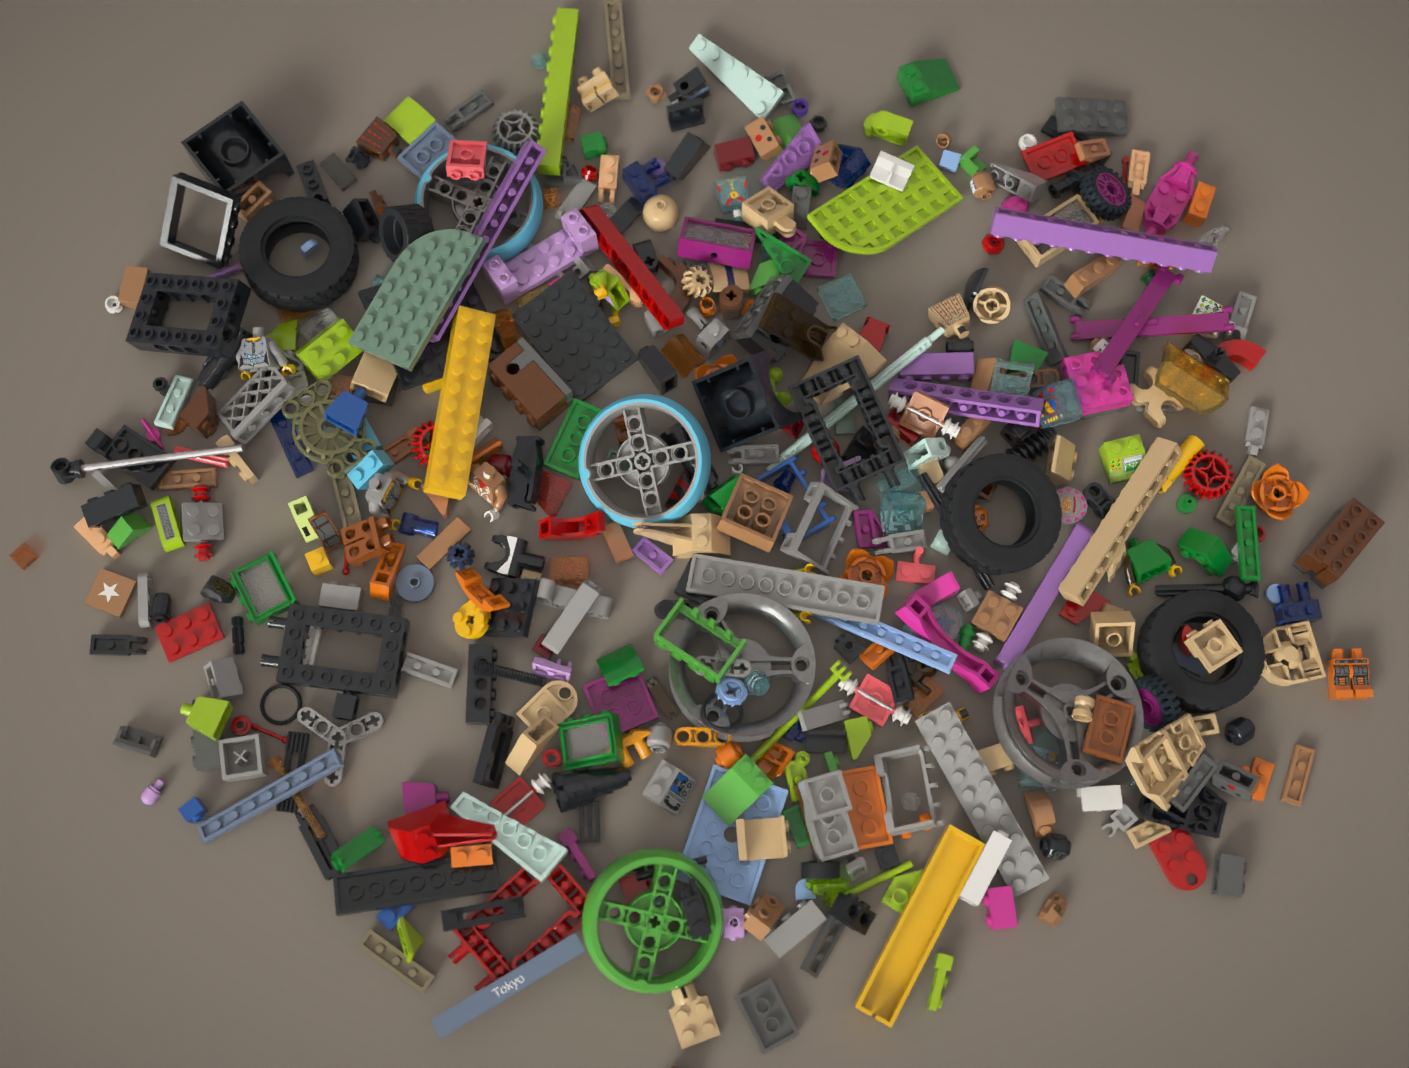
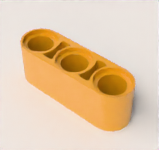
M681 727L676 730L674 740L679 747L718 748L731 741L732 735H728V740L722 743L717 739V734L719 733L715 731L714 737H712L711 731L714 730L706 727ZM702 731L708 733L709 739L706 742H700L697 739L700 733H704ZM686 733L689 739L686 742H681L678 740V735Z

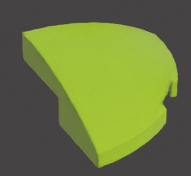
M299 319L288 320L277 325L266 337L275 339L280 349L284 352L290 350L295 353L297 351V338H299Z

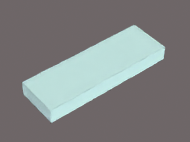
M175 374L155 418L154 424L156 426L174 430L179 419L178 415L182 412L195 383L194 379Z

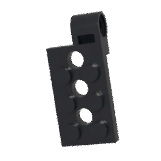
M125 424L113 439L96 428L85 442L87 446L109 461L130 459L135 451H139L138 457L168 454ZM124 441V447L122 449H117V445L120 442ZM177 460L153 463L152 467L145 469L146 464L121 467L120 469L153 491Z

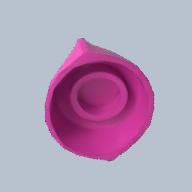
M1009 196L1001 203L1000 208L1027 212L1029 201L1019 196Z

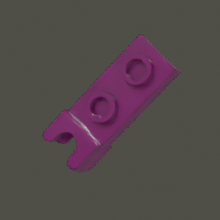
M569 827L557 836L566 849L570 848L568 854L572 861H578L581 866L578 871L583 879L588 878L590 882L596 879L597 876L576 844L579 840L572 828Z

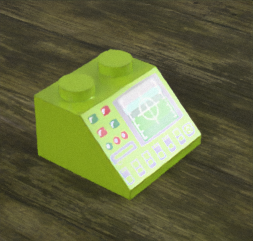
M1140 434L1104 442L1098 449L1109 484L1129 480L1130 476L1138 468L1140 461L1145 457V449Z

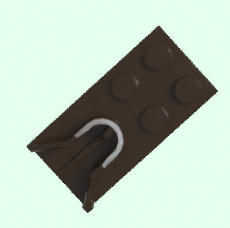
M776 292L773 293L758 326L808 359L820 362L824 360L821 348L828 332L838 329L836 326L826 325Z

